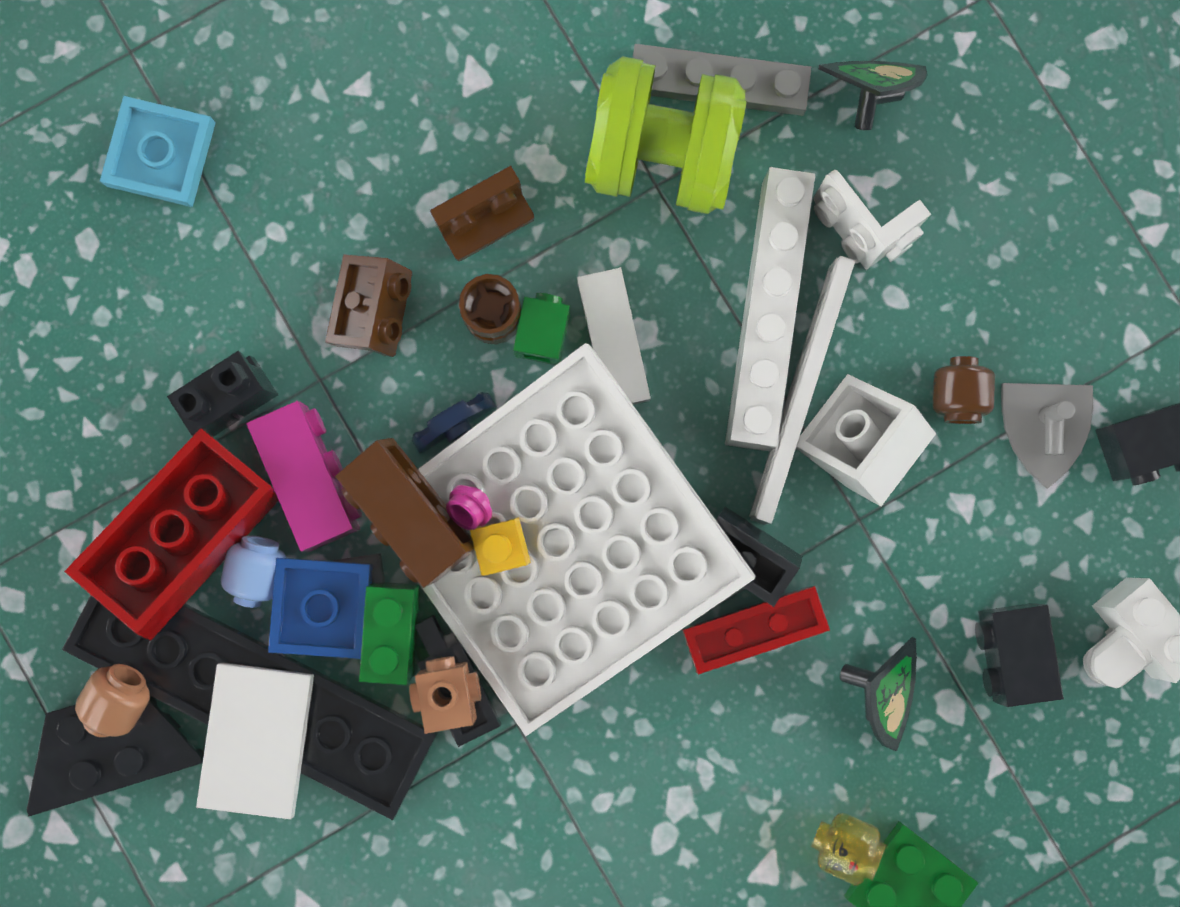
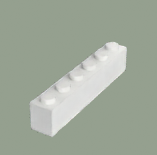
M769 167L762 182L725 445L762 451H771L778 445L815 181L814 173Z

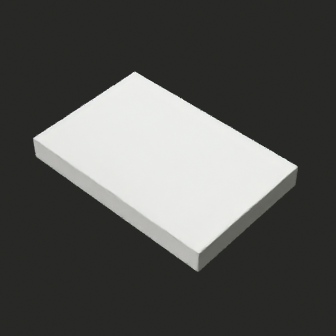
M229 663L217 664L196 808L292 819L295 816L314 674Z

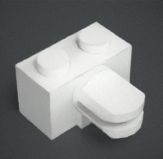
M1126 577L1092 605L1109 626V629L1105 631L1107 635L1084 655V669L1088 677L1094 682L1113 688L1123 687L1143 669L1151 678L1177 683L1180 680V614L1150 578Z

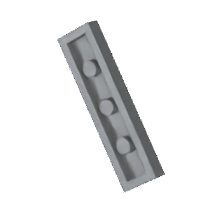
M642 44L634 45L633 58L643 60V63L656 65L651 96L696 102L701 75L714 76L718 74L734 77L738 80L745 90L747 109L801 116L806 111L811 66Z

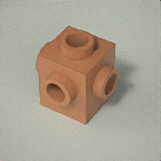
M454 656L426 661L427 669L420 670L415 675L416 683L409 686L412 709L414 713L421 712L424 733L473 725L477 719L474 702L481 701V689L477 672L469 673L467 662L455 664ZM440 687L447 688L451 692L452 697L443 696L440 692Z

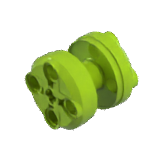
M624 56L609 64L606 73L603 74L600 86L595 127L585 173V183L591 184L595 191L600 194L631 197L639 160L680 167L682 172L676 206L688 208V211L709 214L715 209L723 210L747 101L745 100V90L738 80L734 77L718 74L714 76L702 74L694 112L649 104L656 65L643 63V60Z

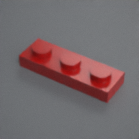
M809 586L782 595L774 607L767 602H762L684 628L682 631L696 673L699 675L830 631L816 587Z

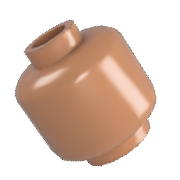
M115 664L97 669L90 676L76 701L75 711L84 728L90 734L97 737H117L128 734L136 725L149 703L150 692L146 685V680L138 670L124 664Z

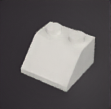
M847 374L800 435L796 449L848 489L882 506L936 433L915 405Z

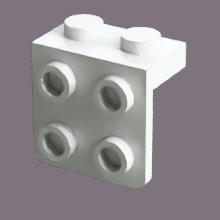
M833 170L826 175L814 196L816 204L814 210L820 221L828 228L834 227L843 239L841 245L850 259L856 260L855 263L860 262L866 270L885 256L892 262L912 247V243L924 234L920 226L931 215L919 199L881 227L837 170Z

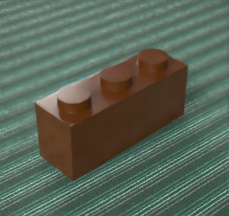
M393 438L376 440L335 476L343 486L341 490L345 499L353 507L361 509L372 522L370 527L375 537L382 544L391 546L401 559L400 567L404 574L411 581L420 583L423 588L440 580L475 551L471 535L466 529L457 525L450 518L444 501Z

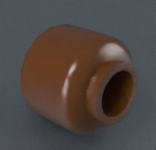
M958 356L950 358L949 366L941 367L934 373L933 410L939 415L944 416L945 423H982V416L990 414L994 408V372L987 367L979 366V358Z

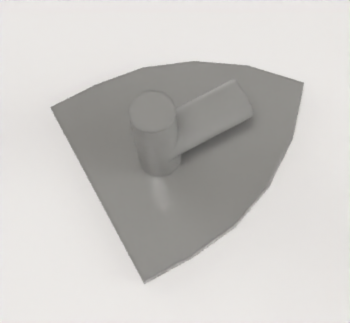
M1002 383V415L1004 429L1011 447L1025 469L1046 489L1068 472L1083 450L1091 428L1093 385Z

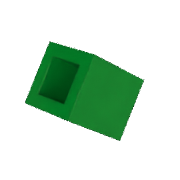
M536 293L535 298L524 296L513 348L515 357L551 365L560 363L570 318V305L562 304L563 299L561 297L548 293Z

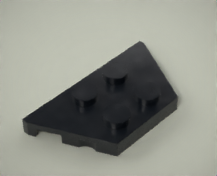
M150 696L148 705L133 729L128 734L117 737H97L90 734L76 714V704L46 713L27 805L28 817L202 764L204 752L201 748L196 749L178 730L181 726L169 713L159 709L157 700Z

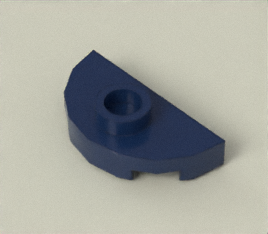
M480 392L467 403L462 400L427 422V428L413 434L412 442L420 454L445 438L449 443H452L472 429L469 423L497 406L489 393Z

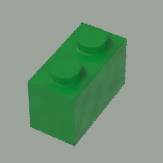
M373 582L366 586L359 682L407 685L414 676L417 636L415 624L418 623L420 585Z

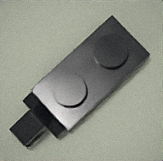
M435 615L429 616L415 624L424 643L423 647L416 650L420 660L418 662L420 670L427 669L426 661L454 656L455 664L467 662L469 673L476 672L466 650L455 634L451 632L444 635ZM480 679L481 701L474 702L477 719L471 726L450 729L458 747L501 726L497 713ZM440 687V692L443 696L452 697L451 692L447 688Z

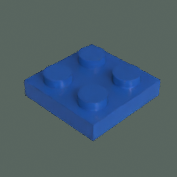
M276 558L268 652L361 659L366 586L372 582L373 564Z

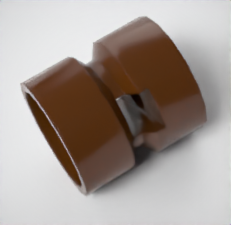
M484 274L469 281L460 294L459 309L461 317L468 330L476 339L483 343L496 345L507 342L516 335L522 309L517 291L510 281L499 275Z

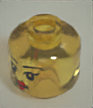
M839 813L834 817L831 824L821 821L811 847L820 851L818 866L823 872L857 886L863 883L865 878L873 881L886 844L880 842V832L875 826L846 813Z

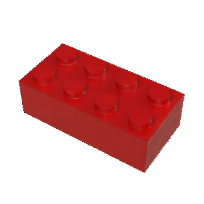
M200 428L64 572L132 631L151 641L221 565L229 548L241 542L242 537L247 536L279 499L272 486Z

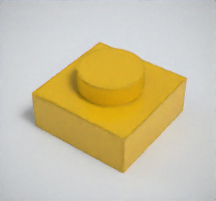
M519 517L470 530L482 576L526 566L531 563Z

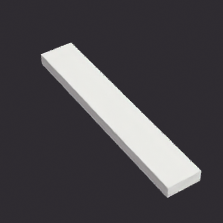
M839 256L828 268L782 412L778 445L769 453L749 515L752 521L764 525L772 524L856 260Z

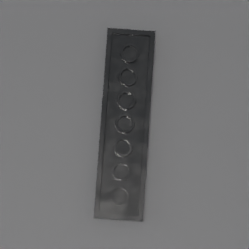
M90 595L62 648L63 651L98 669L115 664L133 667L144 676L150 696L206 725L209 723L216 668L219 663L314 674L301 774L391 820H394L438 734V732L425 734L422 724L283 653H269L268 645L186 603L150 641L132 631Z

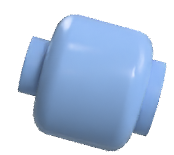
M243 536L241 542L229 548L223 566L221 585L226 592L234 596L233 601L236 604L257 608L262 605V601L273 599L276 558H287L284 552L279 550V543L260 536Z

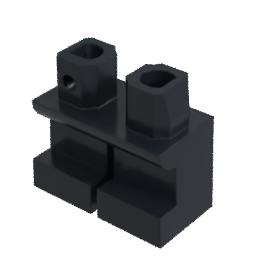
M237 351L169 394L167 398L192 436L202 428L211 437H214L239 421L238 415L247 416L278 396V393L256 359L250 355L245 358L240 351Z

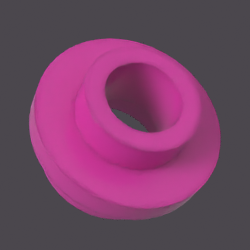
M458 485L451 491L449 495L450 501L446 504V510L450 518L460 527L467 530H475L478 526L486 525L492 518L490 501L482 490L473 486Z

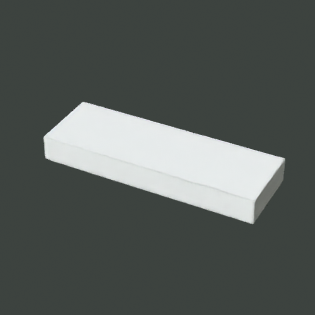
M621 267L577 277L592 349L632 404L650 401L651 397Z

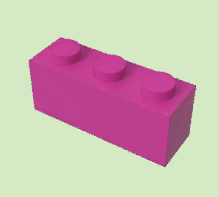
M296 401L246 423L300 551L311 552L361 530L356 520L362 517L361 510L353 507L342 494L341 489L343 487L335 476L343 468L334 450L328 452L320 436L326 433V429L315 408L309 410L307 405Z

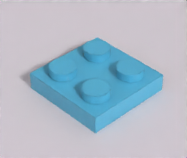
M123 96L100 182L106 187L193 207L216 122L211 116Z

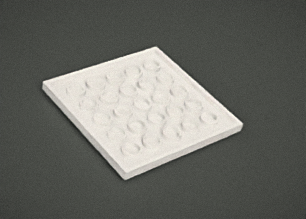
M587 343L418 469L445 504L450 501L449 495L458 485L473 486L482 490L487 495L492 509V518L486 525L517 517L520 519L531 561L530 564L482 576L476 552L473 551L440 580L425 588L422 587V589L525 736L570 707L756 577L595 351Z

